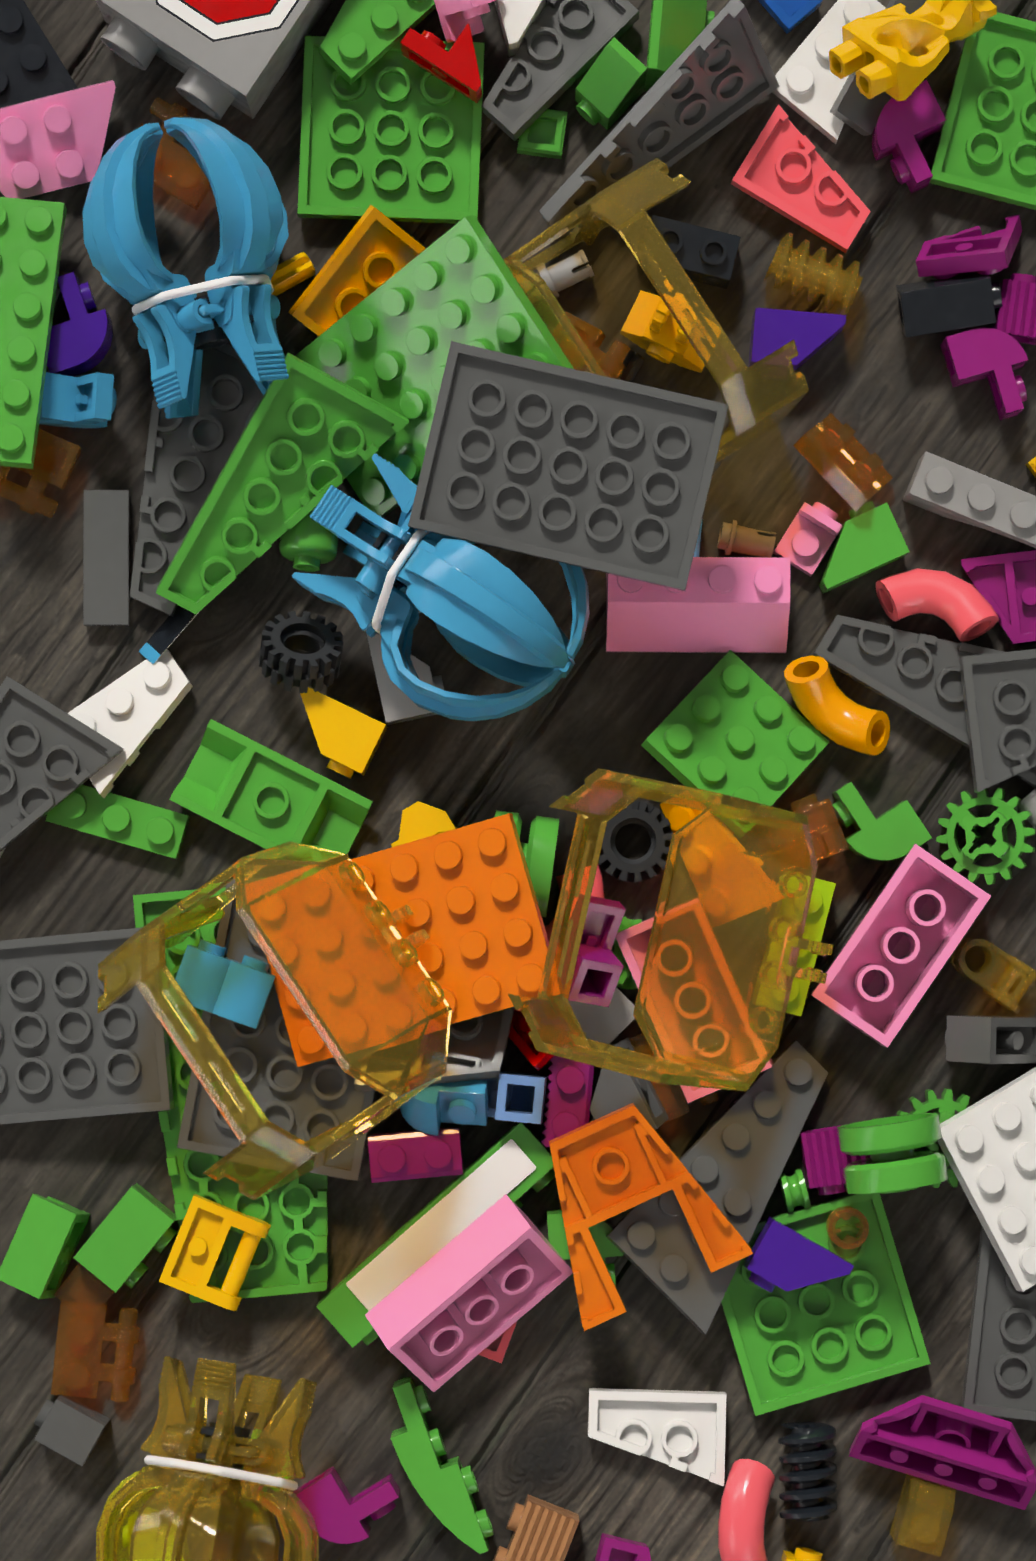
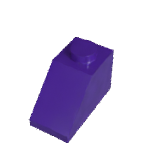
M755 308L752 316L748 369L758 370V376L764 378H785V372L793 373L841 333L845 326L846 315Z
M770 1216L751 1248L753 1254L747 1256L743 1263L744 1267L751 1271L748 1280L771 1293L776 1286L787 1292L850 1274L854 1267L847 1260Z

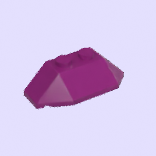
M924 1395L863 1422L849 1450V1457L1022 1510L1026 1509L1036 1491V1468L1012 1422Z

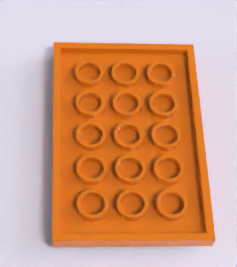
M512 813L248 889L267 961L270 964L269 968L271 974L276 976L274 985L297 1067L563 993Z

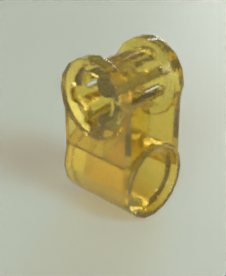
M965 938L960 941L951 954L952 965L961 976L981 988L987 996L1015 1014L1021 1009L1019 1002L1031 984L1036 982V970L984 939ZM979 946L984 951L985 962L979 970L971 971L965 963V956L970 948Z

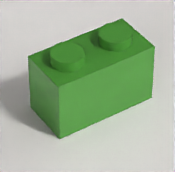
M136 1183L131 1186L73 1258L115 1293L124 1284L132 1289L149 1268L143 1263V1260L154 1248L161 1253L178 1233L171 1227L176 1221V1215Z

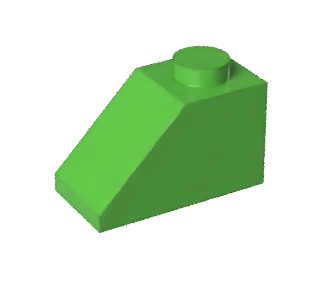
M615 37L606 45L575 89V101L578 103L576 109L580 115L593 126L599 122L606 130L644 92L647 67Z
M869 501L848 511L851 519L845 521L842 525L843 527L837 536L819 584L822 593H826L904 558L910 552L888 503L875 507L874 502Z

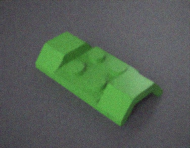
M212 719L207 725L201 745L185 776L169 799L308 871L345 861L373 801Z

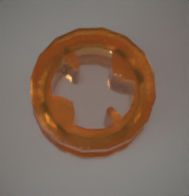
M842 1206L835 1209L829 1215L826 1222V1231L829 1238L837 1246L843 1249H854L866 1241L869 1234V1223L858 1209L851 1206ZM851 1216H855L859 1221L854 1224L857 1228H860L858 1235L855 1238L847 1235L843 1240L838 1238L836 1233L841 1230L835 1227L837 1221L840 1218L849 1220Z

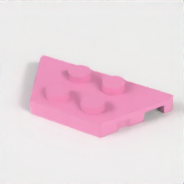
M110 80L0 108V192L5 197L24 199L92 181L102 158L116 88L114 81Z

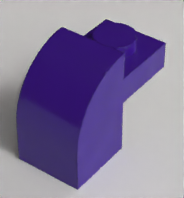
M71 272L58 277V284L70 320L52 326L47 366L50 373L76 376L91 370L106 356L112 342L113 325L106 309L90 313L91 309L97 308L91 287L88 282L81 284L75 273Z

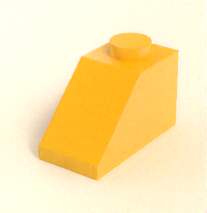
M308 687L307 693L300 694L320 753L330 759L327 768L351 779L354 771L364 776L388 727L386 724L318 691L314 692L312 688Z

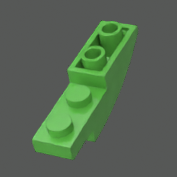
M412 1376L395 1381L393 1391L406 1426L393 1430L391 1441L401 1465L420 1497L441 1523L477 1553L487 1552L489 1550L487 1537L493 1536L494 1531L486 1509L477 1510L472 1494L479 1492V1488L471 1466L462 1467L459 1456L441 1462L440 1456L447 1453L439 1429L430 1430L425 1413L431 1411V1406L423 1384L415 1387Z

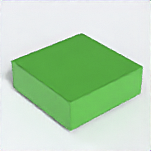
M547 109L519 137L517 154L562 159L568 112Z

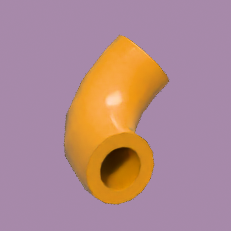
M805 656L787 665L784 670V677L790 694L798 710L816 730L836 744L862 754L875 756L884 750L890 736V720L888 715L883 711L861 706L848 698L836 685L828 662L820 656Z

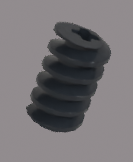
M790 1422L781 1424V1426L791 1429V1434L778 1438V1443L791 1447V1453L779 1456V1462L792 1466V1471L779 1475V1480L791 1484L792 1489L779 1493V1499L792 1503V1508L779 1512V1517L791 1521L805 1522L829 1519L828 1514L837 1510V1502L826 1496L837 1491V1484L826 1477L834 1475L837 1472L836 1464L825 1459L833 1457L837 1452L836 1446L825 1440L836 1436V1428L822 1422Z

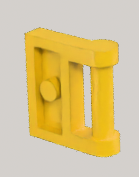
M197 1194L193 1195L159 1282L225 1309L237 1311L242 1299L238 1295L259 1242L261 1238L267 1237L271 1224ZM231 1226L244 1231L223 1285L221 1288H217L208 1283Z

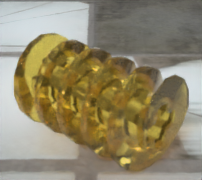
M788 232L780 241L764 281L772 273L775 274L774 288L780 290L790 280L792 296L796 297L806 287L808 288L807 302L813 304L821 294L825 295V310L829 311L839 301L841 302V315L847 316L864 275L862 277L859 276L860 262L854 260L844 270L842 254L838 253L828 263L826 262L827 248L821 246L811 256L809 255L810 241L804 239L795 249L793 248V234Z

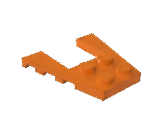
M634 1103L549 1141L584 1331L627 1312L589 1227L673 1189L711 1273L753 1254L749 1244Z

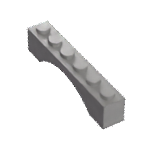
M927 451L921 456L903 501L942 517L986 529L1036 548L1035 495Z

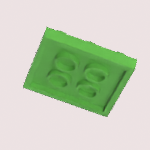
M730 650L647 737L641 746L742 838L829 744V741Z

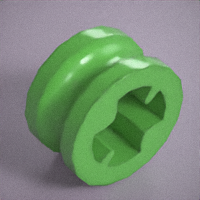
M796 1169L792 1176H786L785 1173H781L779 1183L788 1214L793 1213L797 1206H802L804 1209L811 1208L802 1170Z

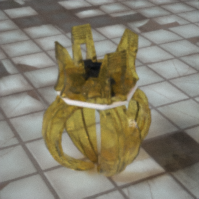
M165 1356L163 1372L160 1374L162 1377L159 1379L160 1383L158 1384L159 1409L157 1420L151 1434L141 1446V1450L152 1454L144 1458L145 1464L149 1466L143 1467L122 1480L108 1496L96 1528V1561H278L280 1536L274 1515L277 1517L285 1541L283 1561H318L319 1533L313 1516L304 1503L292 1492L298 1488V1483L292 1480L296 1478L304 1479L306 1475L301 1460V1443L308 1419L313 1412L311 1408H313L312 1403L314 1402L313 1398L315 1397L314 1392H316L315 1387L317 1383L300 1378L277 1410L282 1384L281 1379L245 1374L235 1400L236 1364L198 1358L192 1392H190L183 1361ZM207 1399L219 1400L216 1423L209 1422L208 1427ZM247 1413H259L252 1435L249 1437L251 1430L244 1428Z

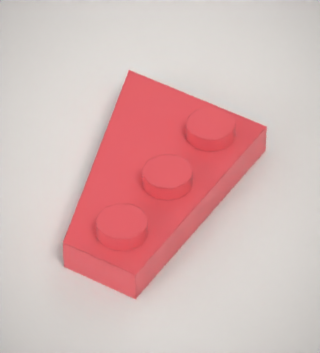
M778 104L733 177L731 185L846 253L871 211L836 170L833 171L817 153L816 147L806 135L803 136L788 119L787 113Z

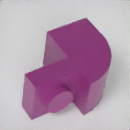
M927 80L921 82L904 101H897L892 97L882 109L872 133V151L875 160H880L892 154L894 157L890 160L892 171L901 185L907 184L911 194L927 187L933 177L917 142L940 132L946 121Z
M976 328L945 337L940 347L952 387L987 378L999 419L1003 420L1017 416L1024 409L1022 402L1027 401V392L1022 377L1020 375L1014 376L1013 370L1022 368L1028 361V357L1018 341L1009 334L994 328Z
M579 894L567 928H557L552 954L563 995L567 1000L609 1007L624 967L611 951L626 911L620 901Z
M332 1466L294 1490L291 1498L305 1522L318 1536L333 1543L351 1544L369 1537L371 1528L365 1520L367 1516L370 1515L374 1521L396 1507L393 1500L399 1497L400 1488L392 1474H389L352 1497L336 1469Z

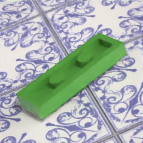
M85 785L77 788L48 812L46 821L174 859H178L190 819L188 815L113 793H108L104 799L96 788Z

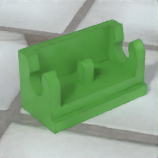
M32 1194L0 1267V1281L38 1299L55 1298L91 1214L48 1196L45 1198L38 1194Z

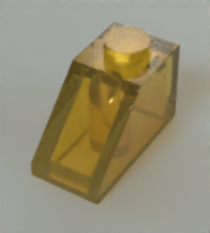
M906 1474L890 1530V1535L895 1543L941 1557L953 1515L956 1489Z

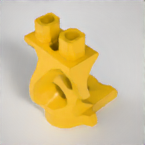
M926 0L923 6L910 15L906 12V6L899 3L877 13L857 18L842 27L843 43L829 51L830 70L840 79L855 72L856 86L860 93L868 99H872L885 92L897 101H904L949 52V43L963 40L983 29L987 19L997 14V6L990 0Z

